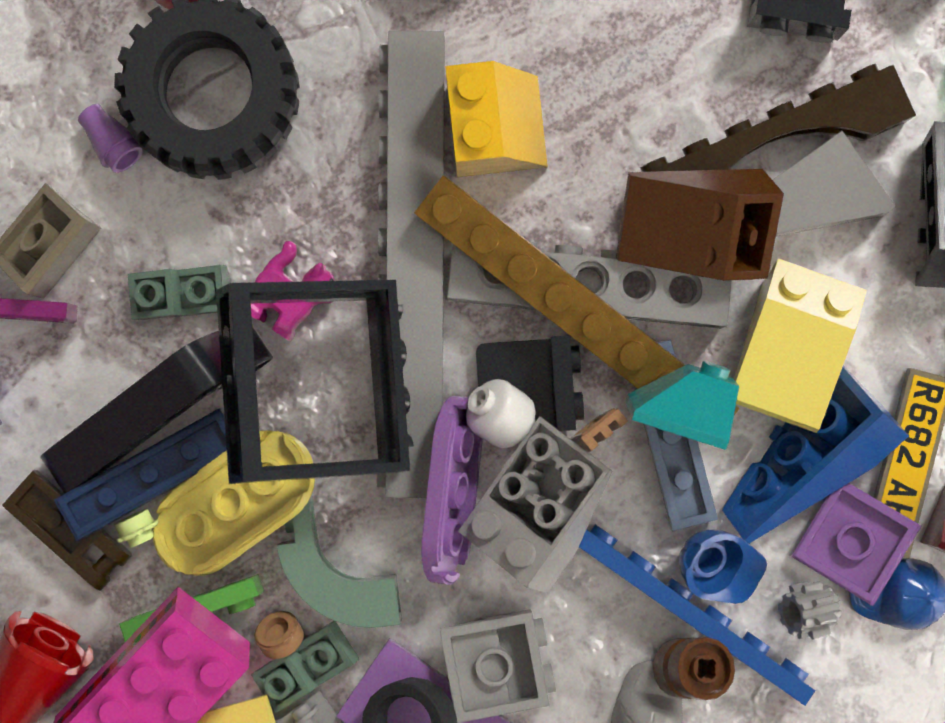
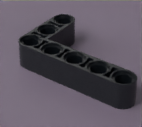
M252 326L256 372L270 362L273 356ZM219 331L194 340L173 353L40 456L64 494L100 475L204 397L222 389Z

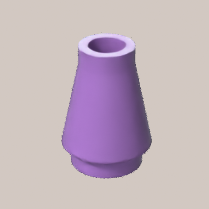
M93 104L87 107L79 115L78 122L84 128L103 167H110L114 173H119L130 168L141 157L143 150L139 143L133 138L128 129L109 115L100 104Z

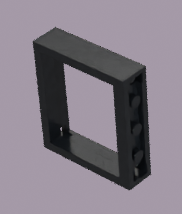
M396 280L229 283L216 290L229 484L410 471L409 447H414L412 437L407 432L406 414L410 409V395L407 387L404 386L403 367L406 363L407 351L404 341L400 339L399 320L402 317L403 304L398 305ZM366 301L378 459L262 467L251 304Z

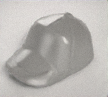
M654 661L641 662L630 669L615 703L611 723H682V699L669 696L659 688L654 679Z

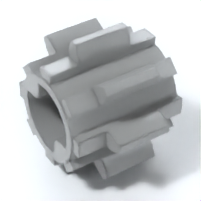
M805 581L790 585V593L784 594L782 596L783 601L778 604L782 626L785 625L789 634H797L798 639L810 637L813 640L829 636L831 634L830 627L838 624V618L842 614V611L839 610L838 602L840 600L838 595H834L831 587L828 585L823 586L821 581L813 583Z

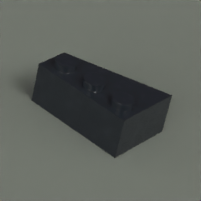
M934 121L922 143L920 200H925L926 228L918 229L917 243L926 244V262L922 270L916 272L915 286L945 288V122Z

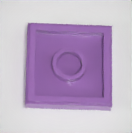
M848 483L826 497L791 557L874 606L922 526Z

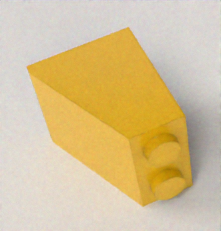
M496 61L445 66L457 178L548 168L538 76Z

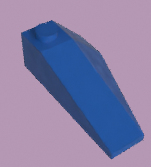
M843 365L819 431L815 433L787 422L782 427L776 425L769 436L773 442L760 462L750 465L722 511L742 539L750 544L876 467L909 435L885 407Z

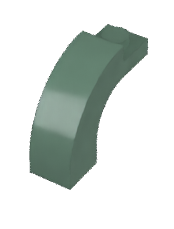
M312 493L303 510L285 523L286 533L294 532L295 540L281 542L276 545L282 569L289 583L311 608L333 621L364 628L400 625L402 615L397 575L354 577L332 566L324 556L319 545Z

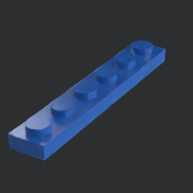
M596 524L590 531L586 529L579 548L706 637L719 640L728 648L733 656L806 706L816 691L804 682L809 675L807 672L787 658L784 659L781 665L776 663L766 655L771 648L748 631L743 638L739 637L728 629L733 620L710 604L705 611H702L690 602L694 594L673 578H670L667 584L651 575L656 566L634 551L628 558L613 548L618 540Z

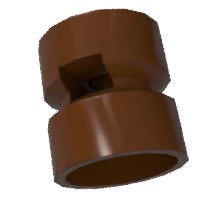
M708 637L677 638L661 645L655 654L653 673L659 688L669 696L679 699L711 700L717 699L727 692L733 683L735 666L730 651L719 640Z

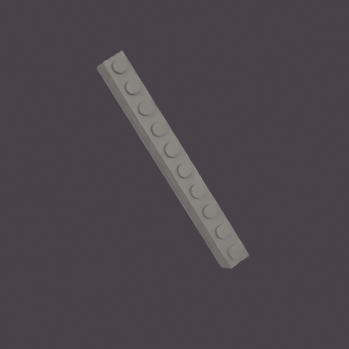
M388 31V45L380 44L379 46L380 72H388V90H379V118H388V136H379V164H387V182H379L378 187L379 210H387V228H379L378 255L387 256V274H378V280H396L398 305L403 304V313L399 320L400 339L404 341L407 351L406 363L403 367L404 386L407 387L410 395V409L406 414L407 432L412 437L414 447H409L410 471L377 474V487L385 488V498H426L434 429L439 412L443 406L444 236L424 222L414 212L444 175L445 36L444 31Z

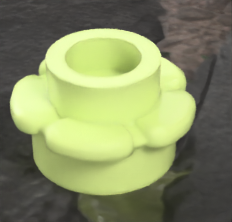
M147 508L114 524L119 535L116 541L118 543L127 541L129 547L132 548L154 537L152 528L157 526L158 519L153 520Z

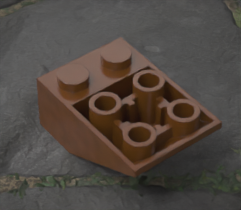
M763 169L628 172L616 258L621 262L722 281L768 279L784 193Z

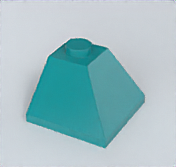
M703 361L701 368L687 364L629 393L625 404L631 420L726 450L730 440L739 385L733 378L728 377L730 373L728 368Z

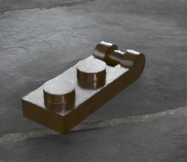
M33 470L2 506L95 589L102 591L111 580L109 577L111 572L118 565L123 567L132 557L131 552L123 544L118 543L116 539L112 538L104 529L96 531L79 542L76 541L54 499L64 494L38 470ZM93 545L104 553L95 564L84 556Z

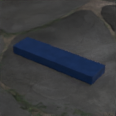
M221 409L213 411L54 499L76 541L79 542L177 487L227 450L225 420Z

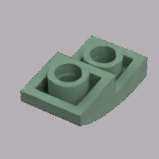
M214 265L180 270L164 269L128 274L131 320L217 313L216 290L229 284L227 266Z
M332 621L302 640L301 645L295 652L287 657L271 660L253 672L251 676L263 695L268 696L270 706L276 714L311 693L317 686L354 665L359 660V657L336 621Z

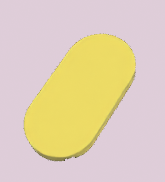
M259 431L262 467L313 463L312 457L305 445L294 436L280 431ZM226 450L201 468L197 474L179 484L163 498L156 512L159 514L158 524L153 528L155 549L161 560L169 568L177 572L194 576L215 573L298 515L312 495L315 478L229 484Z

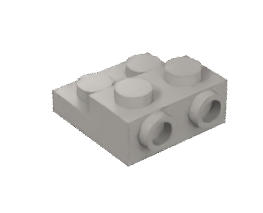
M531 609L486 617L484 620L439 629L457 723L550 706L547 693L556 692L551 664L542 665L539 647L547 646L543 619H533Z

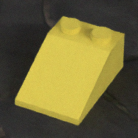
M778 258L768 274V279H764L734 377V380L739 385L736 404L817 433L856 332L867 290Z

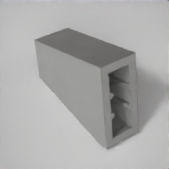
M843 131L773 179L774 183L784 193L776 237L879 218L896 208Z

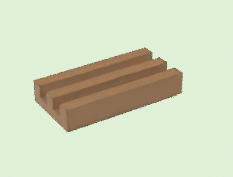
M613 408L597 416L570 439L587 452H591L599 446L598 442L606 440L613 434L612 431L621 428L628 420L618 408Z

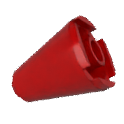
M16 611L9 616L0 639V723H37L89 669L94 660L93 650L90 645L86 651L82 649L77 643L81 637L77 631L60 620L43 613L33 612L30 619L19 618L22 611Z

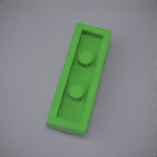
M259 574L192 596V598L210 612L227 607L230 615L256 606L254 597L262 594L264 588ZM155 610L128 618L119 623L125 642Z

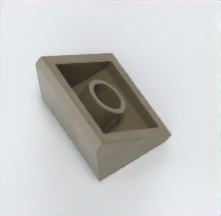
M45 183L1 236L0 268L23 292L44 299L101 230V227Z

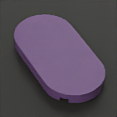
M449 397L439 412L434 429L421 547L423 570L426 578L432 583L451 585L460 577V574L455 572L457 565L465 564L471 548V542L458 531L476 507L483 439L476 435L467 425L466 410L469 397Z

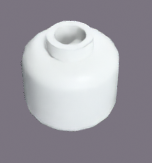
M495 379L484 383L471 393L468 399L466 420L467 425L476 435L495 447L505 449L522 442L535 423L536 411L534 402L525 393L508 381Z

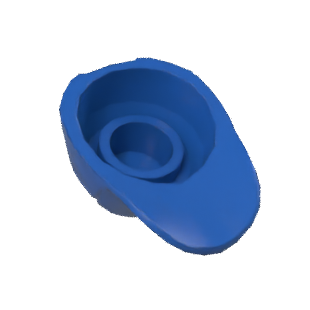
M706 530L695 533L685 542L679 555L680 572L689 590L697 597L710 601L733 604L745 602L757 588L767 568V561L760 552L740 537L723 530Z
M902 559L874 606L852 593L849 595L851 605L858 614L868 619L905 630L925 629L937 622L945 613V579L932 564L917 559Z

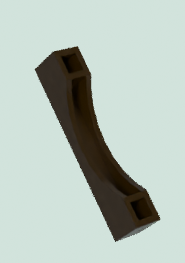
M872 64L850 75L853 81L850 84L838 89L834 82L826 84L808 94L811 99L809 102L794 107L793 102L788 101L767 111L769 119L754 126H752L750 119L742 121L724 131L727 136L725 139L710 145L708 138H704L683 148L684 157L668 163L664 156L643 165L640 169L641 172L729 170L746 155L766 144L781 139L808 134L837 135L843 131L846 137L865 141L906 123L915 117L916 113L894 65L879 70L876 64Z

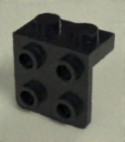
M751 0L747 27L759 28L760 32L768 35L785 36L791 33L804 35L809 41L831 43L834 40L838 41L849 29L852 10L844 9L845 0Z
M570 335L554 336L549 339L483 343L477 347L478 387L495 379L508 381L534 402L536 411L535 422L540 416L559 431L576 430V420H584L582 392H574L573 374L581 373L579 345L571 346Z

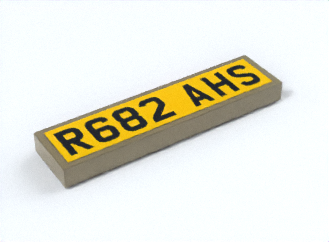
M907 368L894 419L906 431L909 437L883 459L874 498L914 522L919 523L945 423V377L914 368ZM914 540L903 556L904 558H910Z

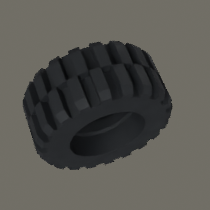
M172 0L174 8L166 12L158 5L147 13L152 21L145 28L138 23L129 33L134 40L131 48L121 47L117 59L123 65L122 73H115L114 88L121 94V99L116 101L120 115L128 123V131L144 147V150L166 167L176 172L187 173L193 178L205 180L206 176H215L220 180L232 178V172L242 170L246 174L256 169V161L264 156L269 160L278 151L275 145L280 138H288L293 128L290 120L292 115H297L300 101L297 98V89L300 88L299 78L293 64L294 60L282 36L274 25L271 26L262 13L254 7L250 9L245 8L240 0H198L194 2H189V0ZM205 48L228 49L245 62L251 75L252 90L246 106L232 121L215 129L198 130L183 124L172 113L167 101V86L171 74L176 66L193 52Z

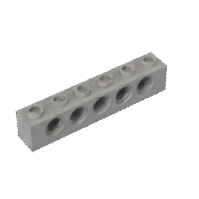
M530 242L537 248V243ZM453 244L448 301L537 310L504 283L492 284L487 281L483 273L484 268ZM555 245V252L541 251L575 278L584 269L596 271L601 278V288L595 294L627 319L719 329L727 327L732 280L722 281L621 262L616 258L617 250H601V257L582 255V247ZM638 274L644 278L647 284V291L644 297L635 299L629 297L624 292L623 280L626 275ZM681 278L690 283L693 294L688 303H678L671 297L669 286L673 279Z

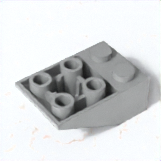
M539 416L529 433L522 440L458 532L526 588L548 593L575 556L612 470Z

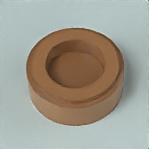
M279 611L268 615L258 624L254 639L266 657L281 659L298 649L302 643L304 632L292 613Z

